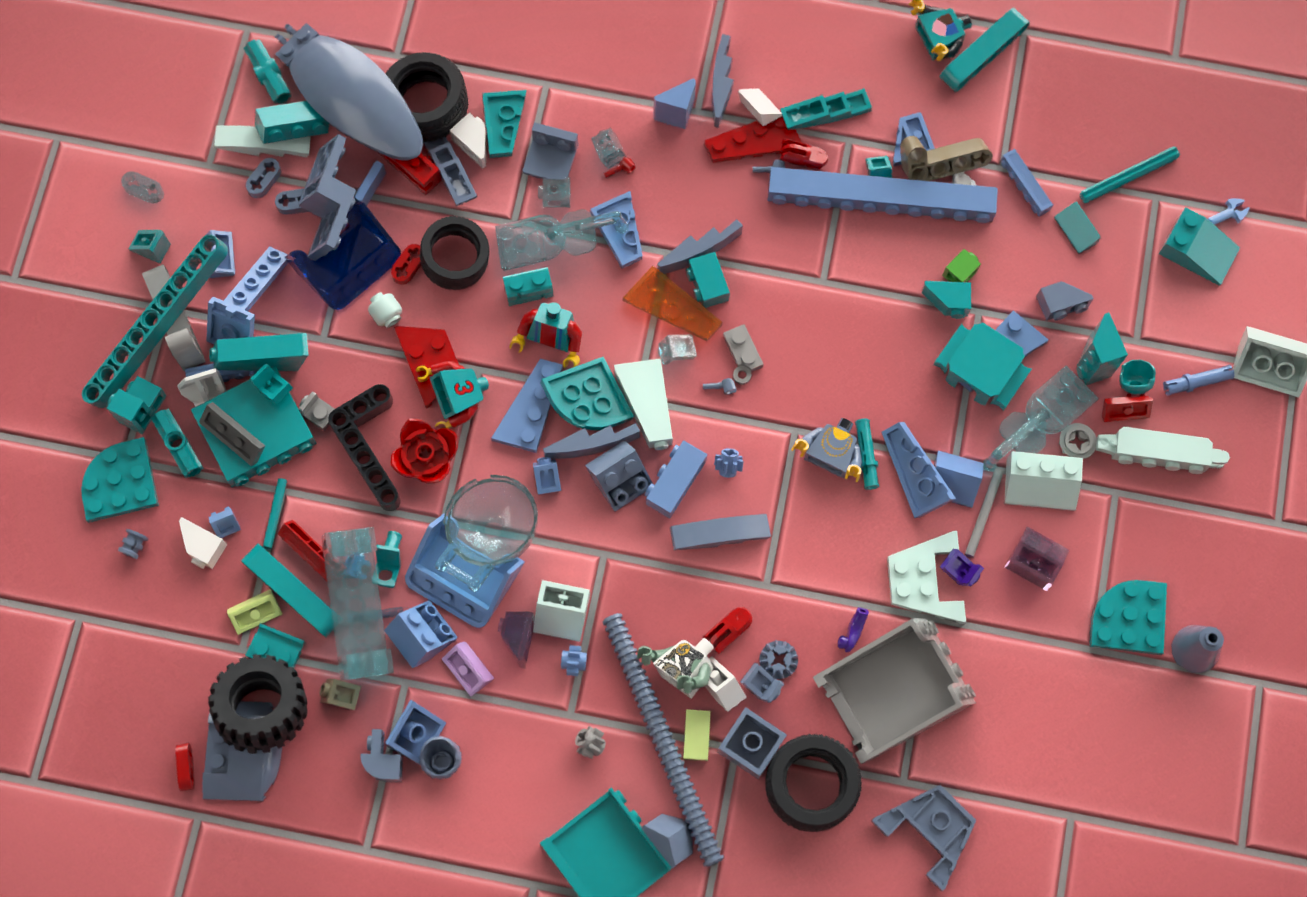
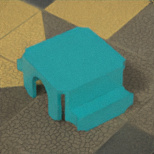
M983 322L974 324L971 330L966 329L961 323L933 364V366L941 368L944 374L949 370L945 379L948 384L954 388L958 382L969 385L977 394L974 401L984 406L994 396L990 404L999 406L1003 411L1032 370V368H1027L1021 363L1025 357L1021 346Z

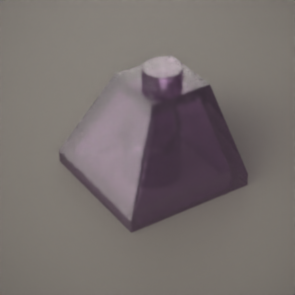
M506 612L505 618H500L498 632H501L503 642L520 668L525 669L533 636L534 613Z

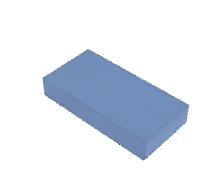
M379 161L374 162L355 194L354 199L358 208L365 210L386 174L383 163Z

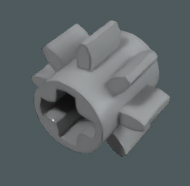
M588 726V729L579 731L575 739L576 745L579 746L577 752L591 759L593 756L600 755L606 745L605 740L602 739L604 732Z

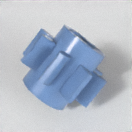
M723 449L721 455H715V470H719V474L723 477H735L737 471H743V456H739V452L735 449Z
M570 645L569 651H562L561 669H567V675L578 676L579 671H585L587 653L581 652V646Z

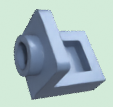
M756 663L752 665L740 681L758 699L768 703L780 695L781 688L784 685L783 682L773 678Z

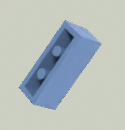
M684 440L680 446L675 445L669 455L672 459L668 465L663 464L657 474L659 477L655 485L651 483L645 492L647 497L646 505L670 519L706 463L708 454Z

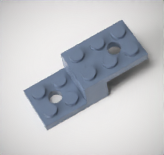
M340 134L319 148L298 206L322 218L307 256L314 261L322 256H326L328 252L335 250L339 246L341 241L339 237L340 232L348 222V218H346L347 213L355 203L353 197L356 189L334 178L338 171L337 162L342 158L346 150L343 147L346 138Z

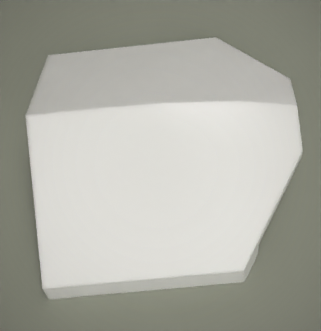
M216 368L185 377L177 385L181 395L193 402L195 407L227 391L220 371Z

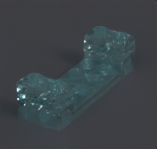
M374 527L324 533L321 539L340 680L346 681L394 673L391 648L387 649L376 574L374 553L377 551Z

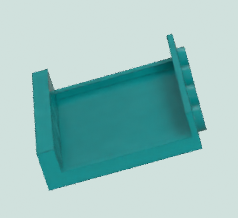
M276 366L273 367L272 369L274 370V372L281 377ZM250 379L190 409L231 487L242 486L249 481V478L255 475H264L270 471L271 467L277 464H285L292 459V456L298 453H306L313 448V445L317 444L290 392L276 405L264 396ZM215 403L265 445L256 464L250 466L199 423L208 404Z
M612 788L608 789L607 793L552 836L540 842L542 848L579 897H638L672 870V867L640 826L642 819L634 809L629 811L624 805L627 800L619 790L615 792Z

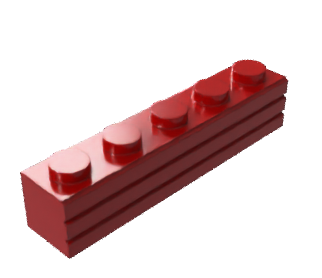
M290 520L282 525L277 534L318 572L325 581L330 584L339 579L345 569L294 520Z

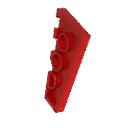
M781 116L765 126L757 120L704 140V145L712 163L740 160L742 157L748 156L755 158L771 153L778 155L781 154L783 139L786 138L800 143L802 141L796 129L787 130L784 119Z

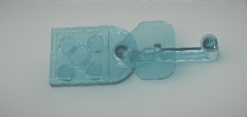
M577 210L565 214L560 222L549 215H538L497 225L495 230L501 269L506 271L548 261L555 258L562 250L573 256L589 253L597 244L595 228L616 224V231L625 233L629 229L628 223L618 211L592 216L587 210Z
M1067 366L1063 367L1032 394L1026 404V413L1013 412L1001 422L999 432L1005 441L983 461L984 469L987 471L995 470L998 461L1013 448L1017 452L1037 454L1046 445V433L1055 434L1063 431L1099 398Z

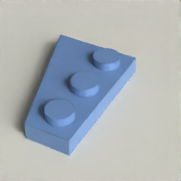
M631 191L591 208L590 214L621 268L623 269L642 260L643 255L635 222Z

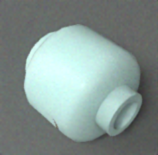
M380 292L370 299L372 303L368 307V312L378 326L389 328L401 320L402 307L392 294L383 295Z

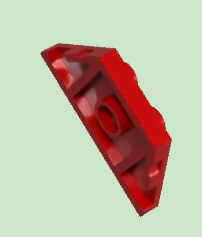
M396 326L394 329L427 409L437 397L430 378L424 382L418 381L417 378L424 377L426 371L416 372L417 367L425 366L431 368V365L447 361L459 363L445 329Z

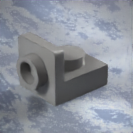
M312 391L309 396L306 395L301 400L299 411L304 418L325 431L330 425L328 417L334 408L321 400Z

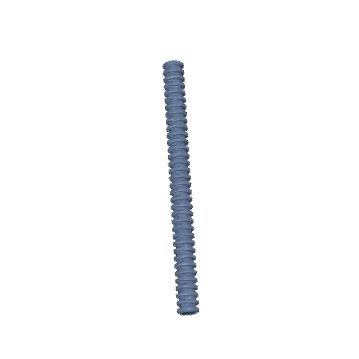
M619 613L613 614L605 618L602 623L607 626L605 630L609 632V639H612L611 645L615 646L614 652L618 653L617 659L621 660L620 666L624 667L623 673L627 674L625 678L630 682L628 684L629 688L633 689L631 693L636 696L634 700L639 703L637 707L642 710L640 712L641 716L645 717L643 721L647 723L646 729L650 730L649 736L653 737L652 743L656 744L655 750L659 751L658 757L662 758L661 764L665 765L664 772H668L667 779L671 780L670 786L674 787L673 793L677 794L676 800L680 801L679 808H683L682 815L686 816L685 822L689 823L688 829L692 830L691 836L695 837L694 844H698L699 847L697 851H701L702 855L700 858L705 861L703 865L704 867H709L721 862L724 859V855L720 854L721 848L717 847L718 841L713 838L715 834L710 831L712 827L708 826L709 819H705L704 815H706V812L702 811L703 805L698 802L700 798L695 795L697 791L692 788L694 784L689 781L691 777L687 775L686 772L688 770L683 766L685 762L680 759L682 755L677 752L679 750L678 746L675 747L674 745L676 743L675 739L671 738L673 734L668 731L670 727L665 724L667 720L663 718L664 712L660 711L661 705L657 704L658 698L654 697L655 691L651 690L652 684L648 683L649 677L645 676L646 670L642 669L643 664L637 658V648L633 647L635 645L634 641L630 640L632 636L627 633L629 629L625 627L626 622L622 621L623 615Z

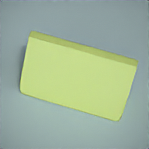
M272 589L227 609V614L239 635L259 626L260 623L263 624L282 615V611Z

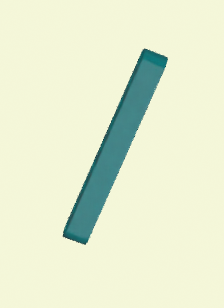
M205 235L200 239L82 390V398L85 402L98 408L108 406L107 403L111 395L116 394L118 389H122L225 259L228 254V248L224 242L214 235ZM187 281L186 286L182 288V285ZM172 300L171 305H170L169 307H167L169 301ZM158 318L156 324L153 325L154 320Z

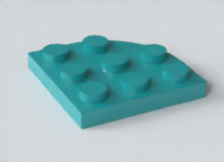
M604 356L543 378L540 382L557 414L578 428L597 431L610 425L615 427L631 421L634 417Z
M144 437L112 445L99 453L89 464L81 487L85 517L88 523L159 506L147 442Z
M1131 580L1122 582L1109 589L1099 599L1093 610L1089 647L1163 655L1167 583Z

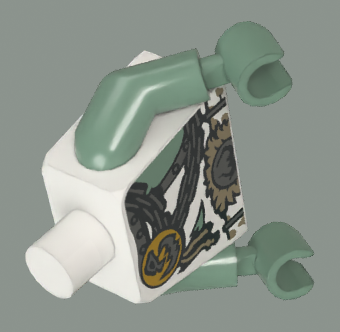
M705 638L695 647L686 640H682L678 644L662 650H652L650 647L641 646L638 649L637 658H642L641 662L644 665H649L651 661L654 662L653 664L662 678L689 698H692L699 688L705 687L709 683L713 666L707 655L714 647Z

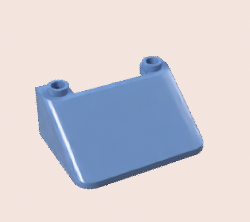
M443 514L428 525L406 572L405 582L413 591L473 627H483L489 622L525 561L516 556H507L502 560L500 566L454 540L458 531L457 524L451 517Z

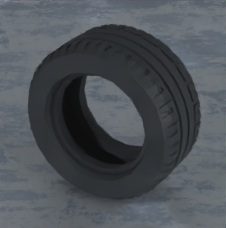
M429 52L414 53L401 58L386 71L387 77L392 81L402 97L409 88L422 82H435L445 87L448 91L442 105L435 110L426 113L412 112L421 131L423 142L436 141L450 135V129L467 114L469 105L468 94L462 73L446 57Z
M807 734L791 739L777 751L767 770L765 789L771 808H773L775 814L783 822L798 830L819 832L835 827L850 815L858 803L861 794L862 777L855 757H853L848 748L844 747L845 745L826 735ZM810 756L822 758L830 763L837 772L840 782L839 795L829 807L820 810L805 809L795 803L788 793L786 785L787 771L793 763L801 758Z

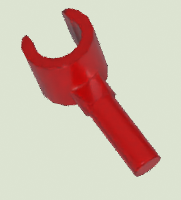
M625 157L620 161L619 165L605 172L604 175L607 178L621 170L630 174L636 169V166L630 158Z

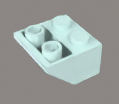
M542 580L536 606L533 633L580 642L590 599V590Z

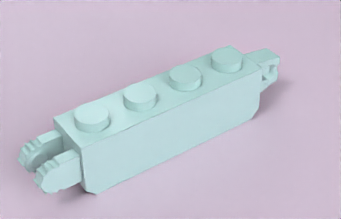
M1123 427L1116 434L1098 435L1096 451L1112 455L1111 459L1118 460L1121 464H1132L1135 462L1142 463V466L1150 468L1157 465L1164 466L1165 469L1170 471L1189 470L1192 474H1202L1209 468L1220 469L1230 459L1227 451L1213 449V443L1209 438Z

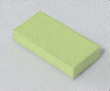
M686 709L684 760L708 761L711 711Z

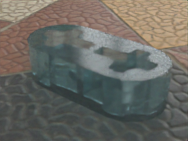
M133 171L127 172L122 176L121 184L127 193L149 203H158L162 200L164 190L157 181ZM134 180H136V182H137L138 185H140V186H137V185H134V184H132L131 186H129L128 182H129V181L133 182ZM146 188L152 191L156 189L157 193H152L150 195Z

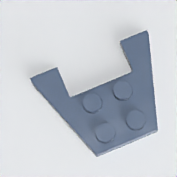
M938 785L875 817L871 822L888 837L906 819L942 855V858L925 876L940 891H943L954 871L962 849H964L976 819L941 785Z

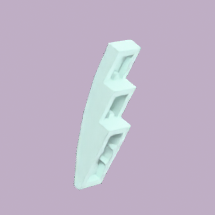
M216 125L214 148L255 156L265 153L281 157L284 154L308 157L311 136L263 144L255 126Z

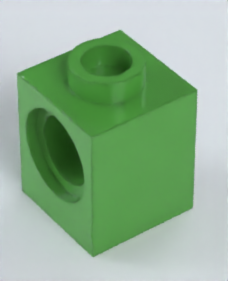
M963 249L946 266L942 276L949 282H968L978 272L981 263L976 255L971 252L968 253Z

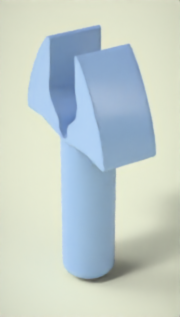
M1237 198L1228 199L1225 203L1228 207L1227 210L1208 218V220L1216 225L1229 218H1234L1238 224L1248 213L1249 207L1243 211H1234L1245 200Z

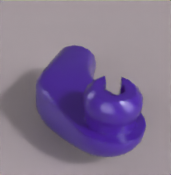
M857 608L849 623L847 637L840 636L838 639V648L845 649V652H850L854 648L869 614L867 609Z

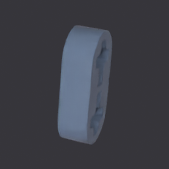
M264 159L248 178L246 188L251 197H264L280 177L281 168L276 159ZM267 167H269V168L274 167L275 171H274V172L269 171V172L267 173L266 168H267ZM260 184L262 188L254 190L252 186Z
M304 189L280 192L275 198V205L278 211L287 215L309 212L298 206ZM285 199L289 200L287 207L283 206Z

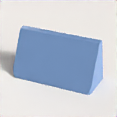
M209 230L206 235H214L224 242L228 248L227 256L210 278L234 276L235 264L232 232Z

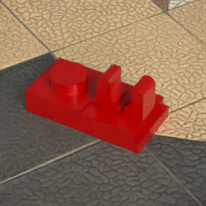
M1127 394L1126 397L1104 399L1103 421L1112 422L1150 418L1153 399L1149 398V395L1145 396V394H1139L1137 397Z

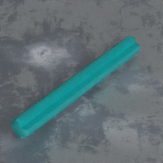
M1171 147L1082 190L1079 196L1083 203H1088L1178 159L1180 152L1177 147Z

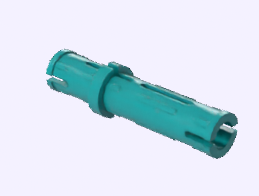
M858 419L855 421L861 452L864 489L873 490L879 488L880 485L876 468L878 467V461L875 460L870 419Z

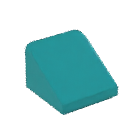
M888 156L866 158L868 176L892 178V166Z

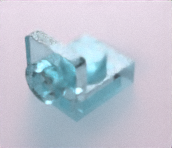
M693 335L666 336L658 344V354L661 357L662 364L668 365L672 360L694 359L697 353Z

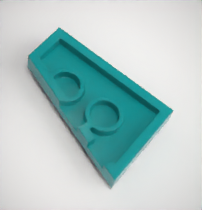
M527 90L482 93L489 158L512 156Z

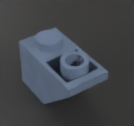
M1062 281L1040 288L1036 295L1046 321L1053 318L1055 321L1061 320L1068 313L1074 311L1076 314L1082 313L1089 309V305L1094 299L1092 294Z

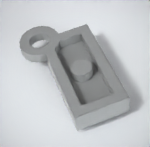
M745 324L723 333L727 346L738 366L733 372V379L741 385L747 384L750 381L752 371L760 369L764 365ZM745 372L747 376L741 379L738 377V373Z

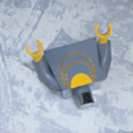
M841 418L837 427L826 424L824 428L818 427L806 434L802 439L796 440L791 451H794V449L800 450V457L805 455L804 460L843 479H848V476L851 475L856 478L855 482L859 481L862 464L860 447L855 444L857 438L849 434L853 423L848 419Z

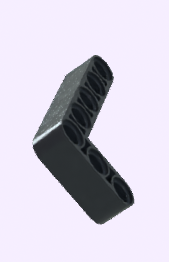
M377 384L330 412L328 421L380 506L386 511H394L401 503L397 489L358 429L361 425L388 410L393 404L389 388L383 384ZM379 394L387 395L383 401L375 400ZM359 406H365L366 410L363 413H355ZM339 418H345L346 422L343 425H335ZM357 437L358 441L355 444H347L349 438ZM369 456L370 460L366 464H360L359 460L361 457ZM381 475L382 480L379 483H372V477ZM387 494L395 495L393 501L389 503L383 502V498Z

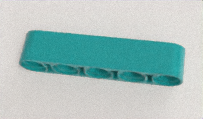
M1011 8L942 71L939 78L952 90L958 92L1027 29L1030 22L1015 8Z
M258 543L241 560L247 568L324 637H327L343 620Z

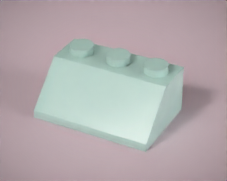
M1247 326L1237 349L1233 366L1234 378L1300 397L1307 381V344Z
M1012 451L1006 460L1004 504L1075 511L1082 483L1083 458Z

